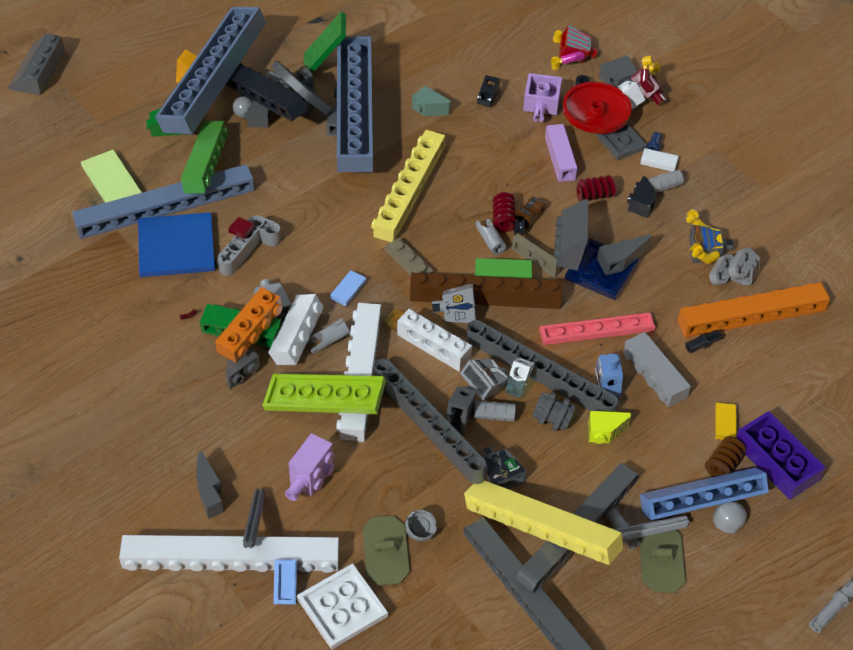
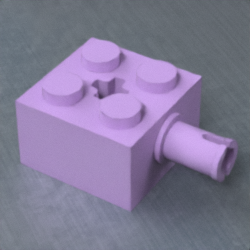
M528 74L523 111L534 112V121L537 122L538 117H540L539 122H542L544 114L557 115L562 77Z
M312 433L309 435L289 462L291 486L285 492L288 499L296 501L301 492L312 497L316 490L319 491L321 489L324 479L327 475L330 476L335 467L333 464L334 453L332 443Z

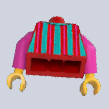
M568 25L563 33L560 30H556L554 33L553 42L560 43L559 57L561 58L553 57L551 59V66L553 70H558L561 63H582L587 56L595 58L598 49L591 47L590 36Z

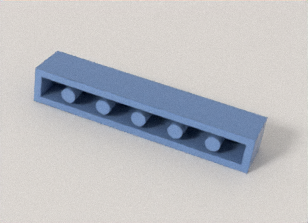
M751 468L640 494L643 515L654 520L769 493L766 472L757 468Z

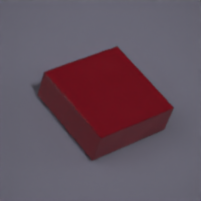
M238 217L230 225L228 231L239 238L245 239L254 229V223Z

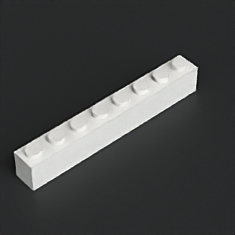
M358 303L357 310L353 311V322H355V325H351L350 332L353 340H349L348 352H351L350 356L347 355L346 367L349 368L348 371L344 372V375L373 376L381 319V304ZM339 413L342 416L341 420H337L336 432H340V440L364 442L368 414Z

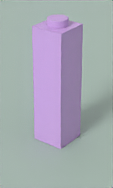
M547 125L545 140L558 182L573 181L576 179L577 166L564 125Z

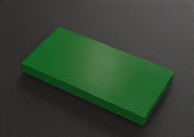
M341 11L304 52V68H308L311 74L315 72L346 37L345 13Z

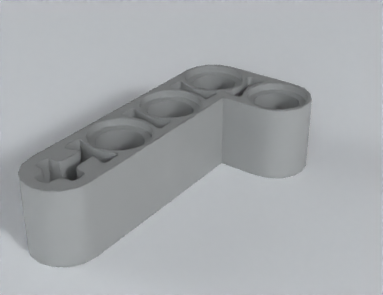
M259 215L250 217L248 221L254 223V229L245 239L234 236L218 255L220 273L224 276L234 274L260 242L268 246L280 244L281 233L279 224Z

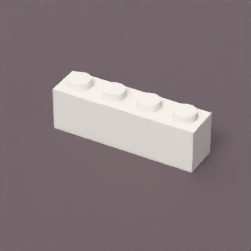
M316 294L296 295L268 352L277 365L297 364L324 308Z

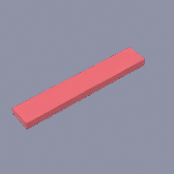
M651 313L545 325L540 326L539 331L543 345L652 332L655 331V324Z

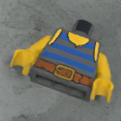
M694 209L687 213L686 221L693 224L689 234L692 263L704 262L705 264H711L722 256L723 250L733 249V240L723 239L722 230L704 224L699 219L698 212Z

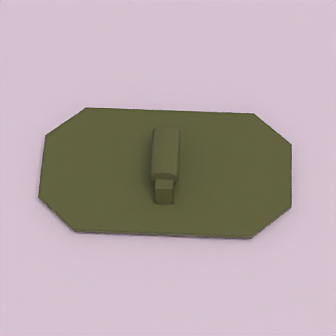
M394 516L372 517L363 527L366 576L378 586L400 584L410 572L405 525Z
M676 530L639 537L642 582L653 592L676 593L685 583L681 534Z

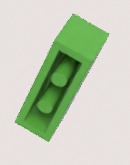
M476 258L475 276L532 279V260Z

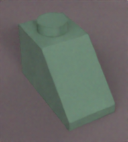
M424 86L412 96V109L423 116L451 114V101Z

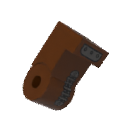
M532 196L523 207L520 206L516 210L515 219L521 221L522 218H527L524 228L529 230L544 212L546 202Z

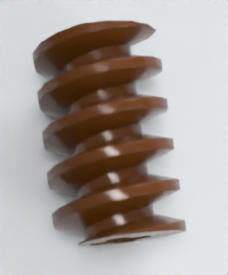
M726 436L709 457V460L705 462L704 466L708 474L712 477L730 474L742 458V455L746 453V446L740 440Z

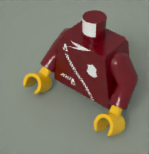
M646 56L642 59L643 67L630 78L638 84L641 92L649 101L654 100L657 106H660L666 101L662 95L664 90L656 81L657 76L655 75L656 72H660L661 68L658 62L652 63L651 56Z

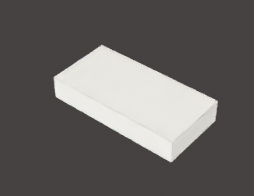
M644 148L640 164L675 171L678 156Z

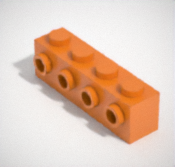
M261 287L215 341L217 353L235 363L240 358H243L248 348L257 342L263 330L270 326L272 319L281 313V297Z

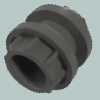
M552 391L550 394L542 393L533 411V417L538 419L537 423L543 425L544 421L552 423L551 430L557 431V429L566 430L573 416L575 406L570 404V399L566 397L563 402L556 400V393Z

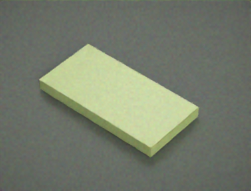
M114 150L81 162L82 168L105 203L142 193Z

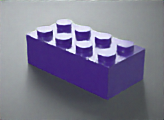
M770 411L738 430L736 439L746 446L745 455L761 471L766 472V476L789 500L821 480L826 467Z

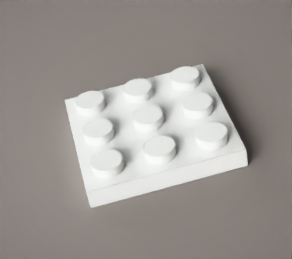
M353 564L297 595L298 602L331 650L388 617V612Z

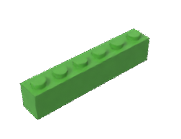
M224 121L203 122L181 177L184 193H206L207 187L210 186L211 177L214 176V168L218 165V158L221 157L222 147L225 146V139L228 138V129L225 128Z

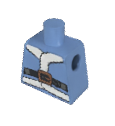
M600 355L595 367L597 384L620 399L623 373L619 355Z

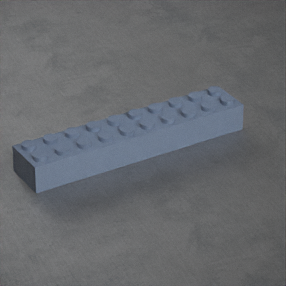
M260 7L230 8L155 116L163 133L193 134L266 25Z
M371 36L345 37L337 46V172H373Z

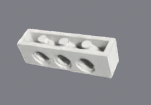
M408 309L397 321L398 336L460 372L467 362L471 360L472 345L414 311Z

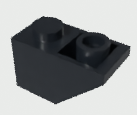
M643 176L640 182H636L634 193H630L627 199V203H629L628 211L646 218L652 212L657 196L647 177Z

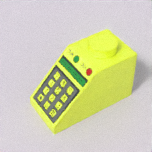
M590 411L588 420L589 442L597 444L610 443L628 428L631 413Z

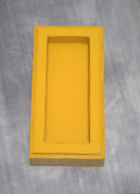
M716 402L715 439L722 440L726 436L736 438V405Z

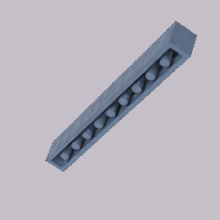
M245 164L214 173L206 193H184L182 182L73 211L72 215L80 239L137 224L138 218L166 216L254 191L253 177Z

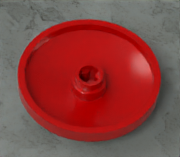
M602 82L578 84L566 93L563 100L565 118L576 128L595 134H606L621 129L629 121L632 110L631 102L623 91L613 85Z

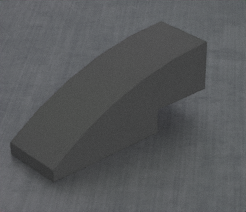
M200 452L197 458V483L203 509L208 519L224 512L222 500L219 497L222 489L220 480L204 453Z

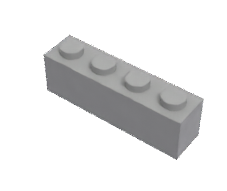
M645 332L626 340L624 356L632 362L636 371L646 379L648 386L655 390L662 402L670 407L688 398L691 386Z

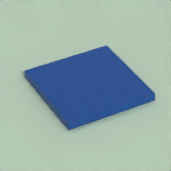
M211 212L138 218L140 277L215 271Z

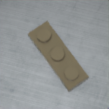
M519 234L513 237L512 250L527 260H532L534 265L553 277L560 273V267L556 266V258H553L552 255L541 247L536 246Z
M400 238L385 245V251L410 276L411 272L433 274V270Z

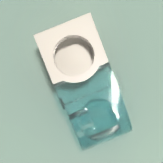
M519 357L514 360L505 393L521 398L535 363Z

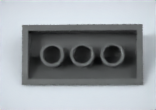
M44 34L32 44L8 87L9 90L41 95L65 52L61 36Z
M586 199L563 209L561 216H557L553 258H556V266L578 271L588 241V200Z

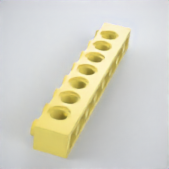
M425 130L424 134L420 135L417 146L412 149L410 159L406 160L404 170H401L399 173L398 181L394 182L391 194L386 196L384 206L380 207L377 219L374 218L372 222L373 237L392 242L397 238L445 148V135Z

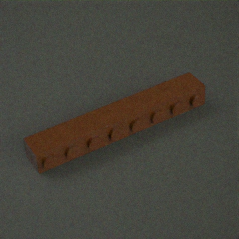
M411 272L410 301L414 302L443 300V291L473 284L475 305L560 309L562 280Z

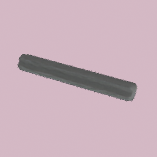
M264 489L254 490L243 538L244 548L249 547L252 549L255 546L265 500Z

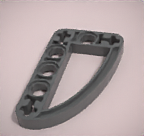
M278 60L271 65V68L309 103L326 115L332 110L324 100Z

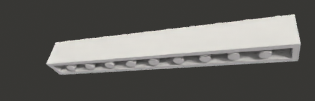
M122 535L119 559L122 569L131 571L136 569H148L151 571L159 569H170L172 571L191 569L193 571L235 570L238 572L245 570H257L259 572L274 570L275 559L297 560V571H322L329 573L338 571L339 538L256 537L255 546L251 549L243 547V536Z

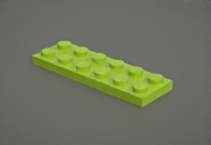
M273 374L262 406L265 411L377 414L386 379L384 376Z

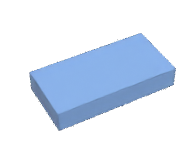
M350 270L330 294V299L347 306L366 283V277Z
M275 559L274 604H296L297 560Z

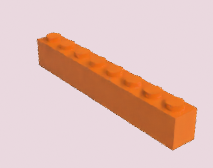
M821 282L810 283L803 286L757 293L745 297L740 296L734 299L704 303L692 307L687 306L680 309L677 321L684 337L687 338L708 334L715 330L724 331L826 311L830 298Z

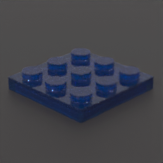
M589 238L578 271L568 269L565 279L616 300L638 265L639 259L637 258L624 271L605 275L597 260L599 247L605 244Z

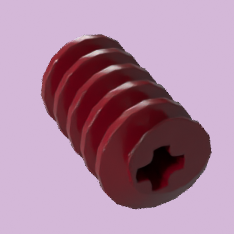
M610 175L598 178L593 177L592 179L586 178L585 180L579 179L577 182L576 194L579 202L582 201V196L589 200V195H591L592 200H595L596 194L599 199H602L603 193L606 198L609 197V192H611L612 197L616 194L615 183Z
M509 192L498 193L492 200L493 225L499 232L512 231L515 226V198Z

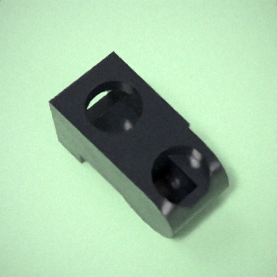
M485 75L478 94V105L491 108L493 100L500 90V78ZM488 81L494 82L495 85H488Z

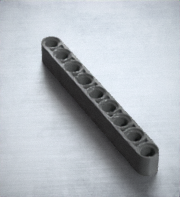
M473 320L468 323L467 342L470 345L512 367L513 361L518 357L533 362L535 365L529 376L533 380L589 411L616 412L618 398L614 394L481 321Z
M379 359L375 361L374 375L385 377L384 391L471 483H483L486 479V461L389 360Z
M623 463L619 464L573 514L599 524L606 517V514L636 484L640 474ZM546 541L519 570L515 580L535 593L573 551Z
M483 517L463 528L464 535L556 650H592L541 587L533 593L515 580L517 573L523 565Z

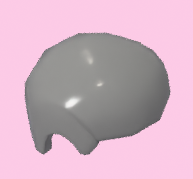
M736 501L719 504L713 513L714 524L725 533H736L738 529L744 526L747 519V512Z
M423 509L413 511L405 522L406 533L417 542H425L431 539L437 530L435 517Z

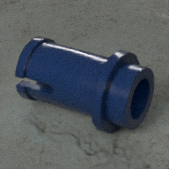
M654 132L651 135L647 149L660 150L661 133Z

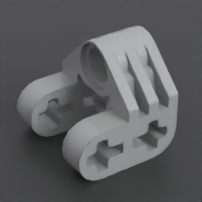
M748 247L739 250L735 257L731 254L720 256L709 274L711 283L718 286L725 284L730 279L743 285H750L759 271L760 257Z

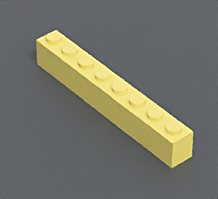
M484 481L480 484H473L464 493L467 509L532 534L598 562L610 565L623 550L621 532L493 483Z

